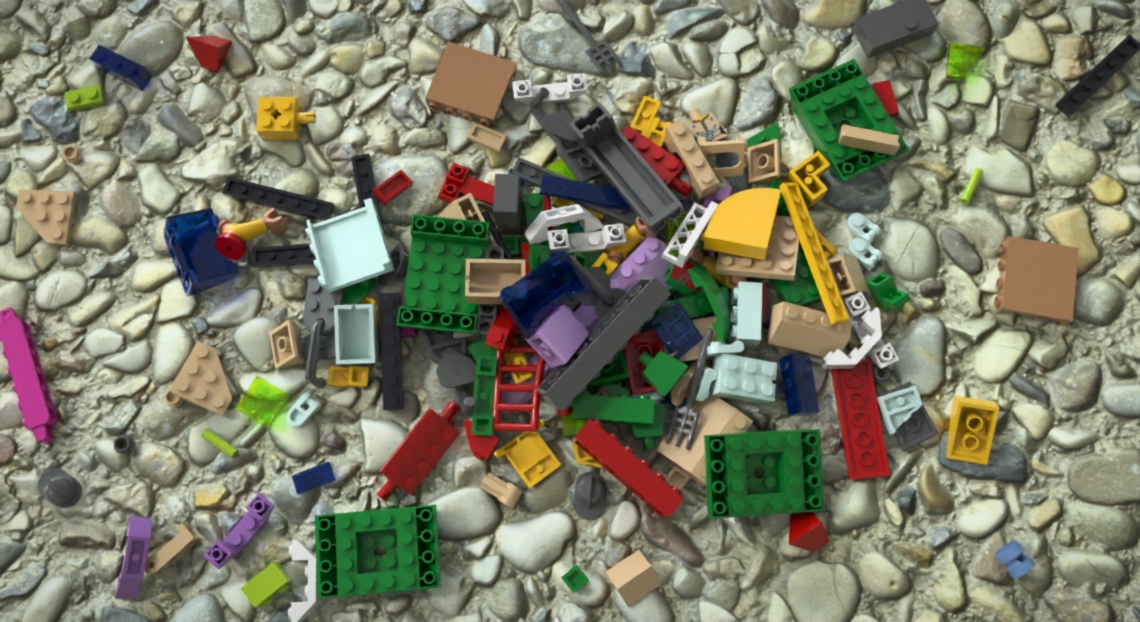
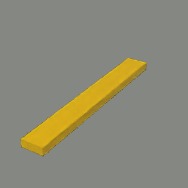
M782 183L779 186L830 323H846L850 321L799 185L798 183Z

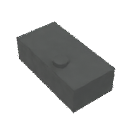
M904 0L857 18L852 30L867 59L932 35L939 23L926 0Z
M495 174L493 213L500 235L522 234L524 188H521L519 174Z

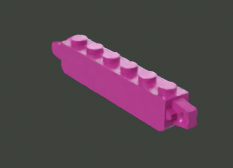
M10 307L0 311L2 353L8 361L9 366H7V370L13 378L14 383L12 387L19 399L17 404L23 413L25 428L34 433L36 440L48 444L53 440L51 427L56 426L58 418L30 325L19 319L15 310Z

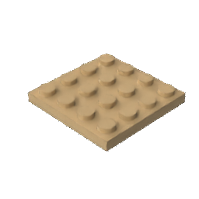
M775 217L765 260L719 252L716 274L794 281L799 237L791 217Z

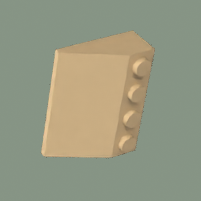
M710 394L704 401L695 400L692 405L694 413L699 412L700 416L690 447L685 449L689 436L687 433L683 434L678 447L675 446L679 431L674 430L669 443H665L666 435L655 449L663 457L691 476L702 487L706 485L704 435L746 432L753 422L738 409L716 396H710ZM689 416L688 420L693 421L694 417ZM676 421L675 426L681 427V422ZM686 424L685 429L690 430L692 425Z

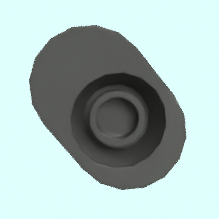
M397 245L390 254L394 270L379 275V285L387 286L394 278L406 276L409 254L404 252L401 245Z
M60 468L46 470L38 480L39 493L57 507L69 508L74 506L81 497L82 488L80 483Z
M586 472L580 475L575 484L574 509L577 515L586 520L598 518L605 508L606 482L598 473Z

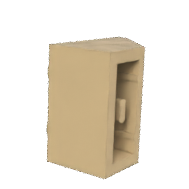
M471 193L454 200L439 215V217L485 222Z
M839 256L827 260L842 300L859 292H862V294L869 292L856 256Z

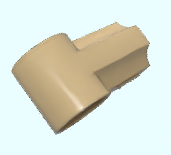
M488 473L480 486L484 491L498 498V501L512 509L523 493L521 489L509 482L502 481L491 473Z

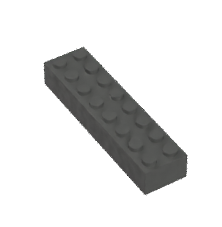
M641 277L589 332L588 337L568 362L557 366L535 391L551 407L561 411L568 409L573 404V399L587 389L586 385L591 379L595 380L600 375V370L614 360V355L628 345L627 341L641 331V326L654 317V312L668 302L667 298L671 293L656 277Z

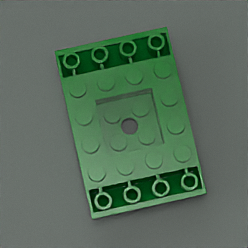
M855 59L789 88L794 112L815 149L830 163L829 173L840 181L845 182L910 151ZM846 123L853 127L899 135L898 143H900V148L895 155L838 145L841 131L840 124Z
M820 429L704 435L708 519L824 511ZM757 466H759L762 471L761 475L758 478H756L753 474V471Z
M436 504L315 515L317 599L441 588ZM383 546L386 549V554L383 558H378L375 554L376 549Z

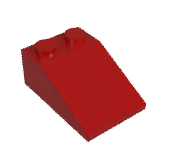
M660 330L639 333L627 341L628 345L624 348V355L630 377L628 380L631 395L656 392L642 376L646 366L639 362L638 359L644 351L652 357H655L659 351L665 353Z

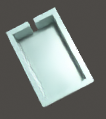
M739 281L737 288H733V293H731L730 303L734 305L730 312V319L733 325L729 341L733 343L739 340L743 342L744 348L756 349L761 341L762 283Z
M334 305L336 364L379 362L378 305Z
M725 353L713 357L712 369L716 370L718 375L711 382L710 396L763 405L775 401L776 384H773L772 381L776 380L777 363Z

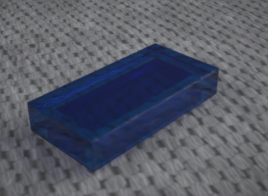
M326 462L291 475L298 495L337 481L331 462Z

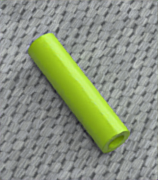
M974 169L960 199L962 203H970L984 171L982 169Z
M205 429L202 432V438L231 458L237 455L238 449L209 429Z

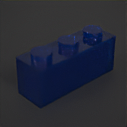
M101 45L97 46L89 58L97 69L141 91L144 90L152 78L145 67Z
M791 354L780 358L788 416H809L819 413L810 355Z

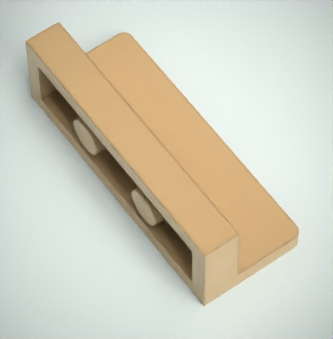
M842 125L838 145L895 155L900 148V143H898L899 135Z

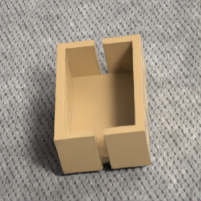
M466 259L465 304L524 305L525 260Z

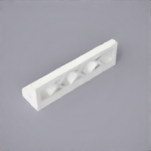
M711 201L708 208L694 203L661 258L683 268L700 240L702 231L707 228L709 219L719 204ZM695 210L702 213L703 216L701 218H696L694 214ZM694 224L695 229L688 231L686 225ZM686 237L687 241L684 244H680L678 238ZM672 250H678L679 255L676 258L668 253Z

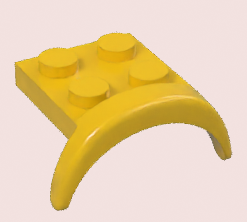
M542 419L539 420V428L536 432H523L494 452L496 458L505 456L529 489L561 466V463L538 433L545 424Z

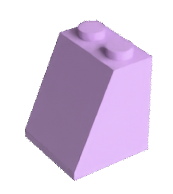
M563 304L556 307L525 339L553 368L566 364L590 333L586 330V325L575 318L573 311Z

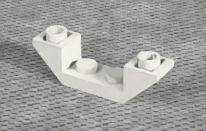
M585 73L567 75V82L531 86V80L512 82L514 100L529 105L532 104L542 87L548 89L549 96L544 98L540 105L570 102L587 92Z
M579 204L542 211L525 231V236L530 244H540L543 241H548L547 232L549 226L556 227L563 223H574L579 220V224L585 232H594L602 229L603 224L597 216Z
M623 224L604 225L601 231L568 234L567 229L547 232L550 251L564 255H570L576 251L579 253L605 251L626 242Z
M859 292L843 301L849 319L852 320L851 328L862 346L861 341L868 333L859 325L864 321L861 317L870 310V306L862 292ZM881 338L866 353L867 357L881 369L899 361L891 344L885 345Z
M877 307L872 312L868 310L861 317L864 321L859 326L868 334L862 339L861 343L863 345L858 350L855 347L848 356L839 349L834 353L830 351L823 358L825 361L822 365L823 369H852L882 337L880 311Z
M292 540V545L289 546V556L292 557V561H308V564L305 566V576L308 577V585L305 586V597L308 598V602L291 603V607L288 610V618L291 622H302L321 602V599H317L316 555L302 541Z

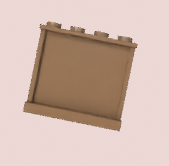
M448 41L425 97L427 106L433 110L445 111L451 116H461L467 121L474 120L480 122L481 125L486 127H495V119L512 76H516L517 64L516 62Z
M1012 236L1001 242L999 247L1001 260H999L997 270L1000 273L996 281L998 293L994 300L996 314L1006 311L1057 320V324L1063 326L1072 322L1079 248Z

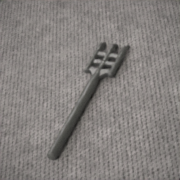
M556 0L584 38L591 44L590 49H587L585 53L604 78L607 76L601 64L606 63L611 71L615 72L609 59L614 58L622 68L623 65L619 57L605 39L601 42L595 41L565 0Z
M711 328L706 329L687 396L686 406L681 409L675 407L666 444L669 443L674 430L679 431L675 444L676 447L680 444L684 433L689 434L685 449H688L693 441L700 413H694L692 405L695 401L707 358V347L710 346L714 333ZM679 413L684 414L683 419L678 418ZM693 416V421H689L688 417ZM676 421L681 422V427L675 426ZM686 424L692 425L690 430L685 429Z

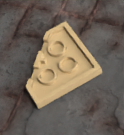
M19 189L16 207L45 242L52 246H69L77 193L74 191Z
M197 341L170 387L169 393L224 417L233 399L215 348Z

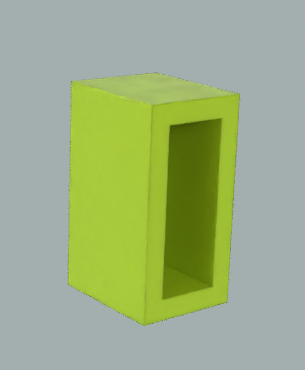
M272 562L241 587V590L254 608L262 607L264 609L273 602L272 598L278 593L279 595L285 593L290 588L289 584L293 581L279 562Z

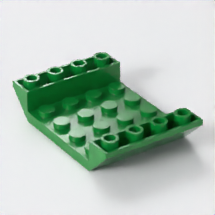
M413 214L410 230L412 241L402 307L399 306L396 326L475 334L480 304H465L466 259H486L489 242V222Z

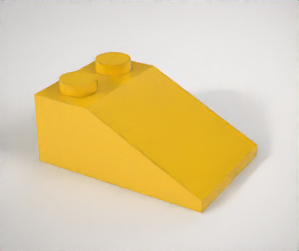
M954 395L950 413L946 458L988 464L1000 409L995 402Z

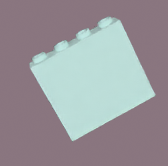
M371 198L364 200L366 207L313 225L310 220H306L308 225L306 233L312 241L310 249L313 255L316 256L314 264L321 275L318 276L321 287H325L329 293L394 270L378 211Z

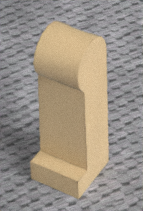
M181 523L176 528L179 534L154 556L147 557L145 572L148 574L162 573L201 538L189 524Z

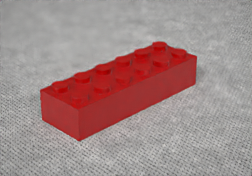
M589 419L573 437L572 441L659 516L669 518L684 500L681 496L682 492L674 485L669 486L665 483L666 478L659 472L654 473L649 469L651 466L645 460H638L634 456L635 452L627 445L623 447L618 443L620 439L612 432L608 434L604 431L603 424L598 420L594 419L593 421Z

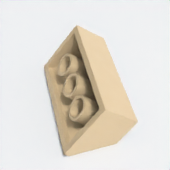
M783 301L772 306L767 344L824 358L830 351L834 353L839 349L843 352L850 340L852 320L850 319V321L841 324H831L825 312Z

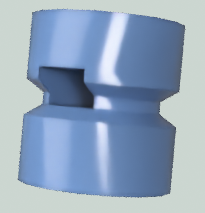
M1016 540L1007 543L994 554L1002 565L1007 566L1006 571L1013 579L1023 576L1035 566L1029 555L1023 554L1024 549Z

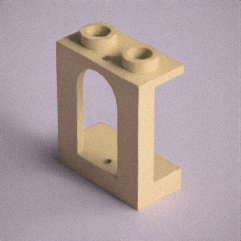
M739 134V140L706 142L704 136L697 137V145L706 160L709 153H738V164L736 166L711 168L716 178L743 176V170L747 167L744 152H747L748 146L742 134Z

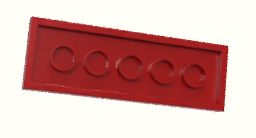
M870 359L860 360L852 369H830L849 481L890 476Z

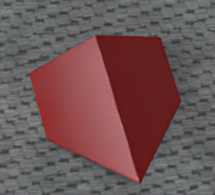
M218 36L186 37L200 66L219 73L232 41Z
M799 512L790 517L789 545L813 553L830 542L823 523L812 512Z

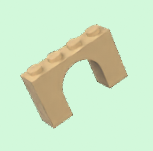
M682 119L666 127L663 146L674 157L682 158L689 172L690 186L693 187L690 194L697 204L702 205L706 197L716 193L719 181Z

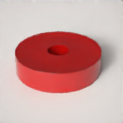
M230 232L221 233L215 241L217 251L228 259H241L247 249L245 242L239 236Z

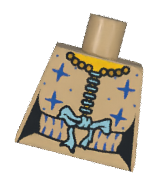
M694 109L689 113L692 121L688 122L687 127L696 143L699 136H704L706 142L727 141L729 136L727 131L712 113L702 116L699 109Z

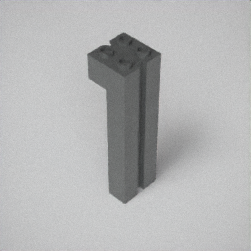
M601 102L590 107L587 111L588 114L584 117L582 115L578 116L569 123L577 143L653 235L666 227L665 224L670 220L673 222L685 213L682 203L615 125L612 115Z

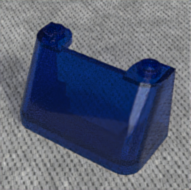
M212 208L166 217L164 239L187 297L232 280L238 274L237 264L233 263L232 260H227L215 247V241L218 238L216 229L217 225H219V218L217 214H214Z
M557 250L546 261L516 283L502 289L499 300L517 331L526 339H529L536 334L533 327L534 325L536 327L540 325L538 321L568 298L573 301L575 299L574 295L581 294L582 297H585L592 291L570 255L565 251Z

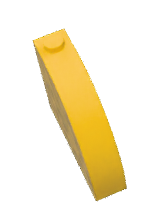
M754 188L733 194L722 201L709 219L707 229L702 231L703 249L765 260L781 190Z

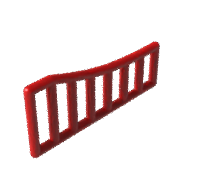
M525 288V296H556V307L564 304V290L562 288ZM499 304L498 316L502 311L514 315H549L556 307H506L507 305ZM518 326L516 334H530L537 326ZM511 345L509 353H537V351L531 345ZM496 350L497 365L494 381L492 429L494 431L536 432L539 428L541 396L535 390L543 381L546 361L539 356L537 365L503 364L504 352ZM503 372L536 373L534 384H502ZM502 392H533L532 404L501 403ZM500 412H531V424L500 423Z

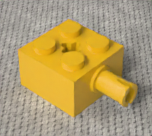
M259 97L256 132L262 140H299L300 123L315 124L316 114L315 112H300L301 106L296 97Z

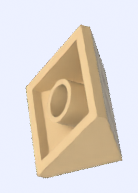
M779 139L748 147V183L772 184L776 179L779 180Z
M287 320L269 332L275 369L305 363V358L302 354L303 347L299 326L293 320Z
M637 550L605 572L627 607L661 585L655 571L640 550Z

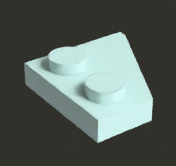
M916 385L877 397L889 434H894L897 431L896 429L903 422H906L911 417V414L922 405Z

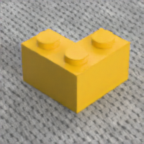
M819 151L790 170L786 177L788 183H798L803 199L806 201L805 204L809 208L822 199L828 190L819 178L827 172L830 163Z

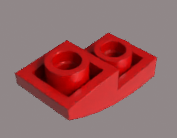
M453 162L446 175V181L438 194V199L449 203L458 199L461 195L460 190L465 179L470 173V168Z

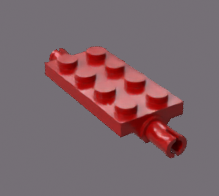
M629 125L621 132L669 189L674 188L684 197L688 196L687 193H691L693 187L680 179L681 173L686 168L685 163Z
M450 401L441 414H437L431 408L426 411L379 470L387 477V482L376 494L387 502L396 488H402L410 496L413 494L460 434L450 424V420L460 409L456 403Z

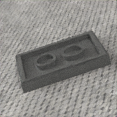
M909 381L877 397L910 387L912 384ZM922 404L917 411L911 414V417L906 422H903L896 429L897 431L893 435L902 451L939 433Z

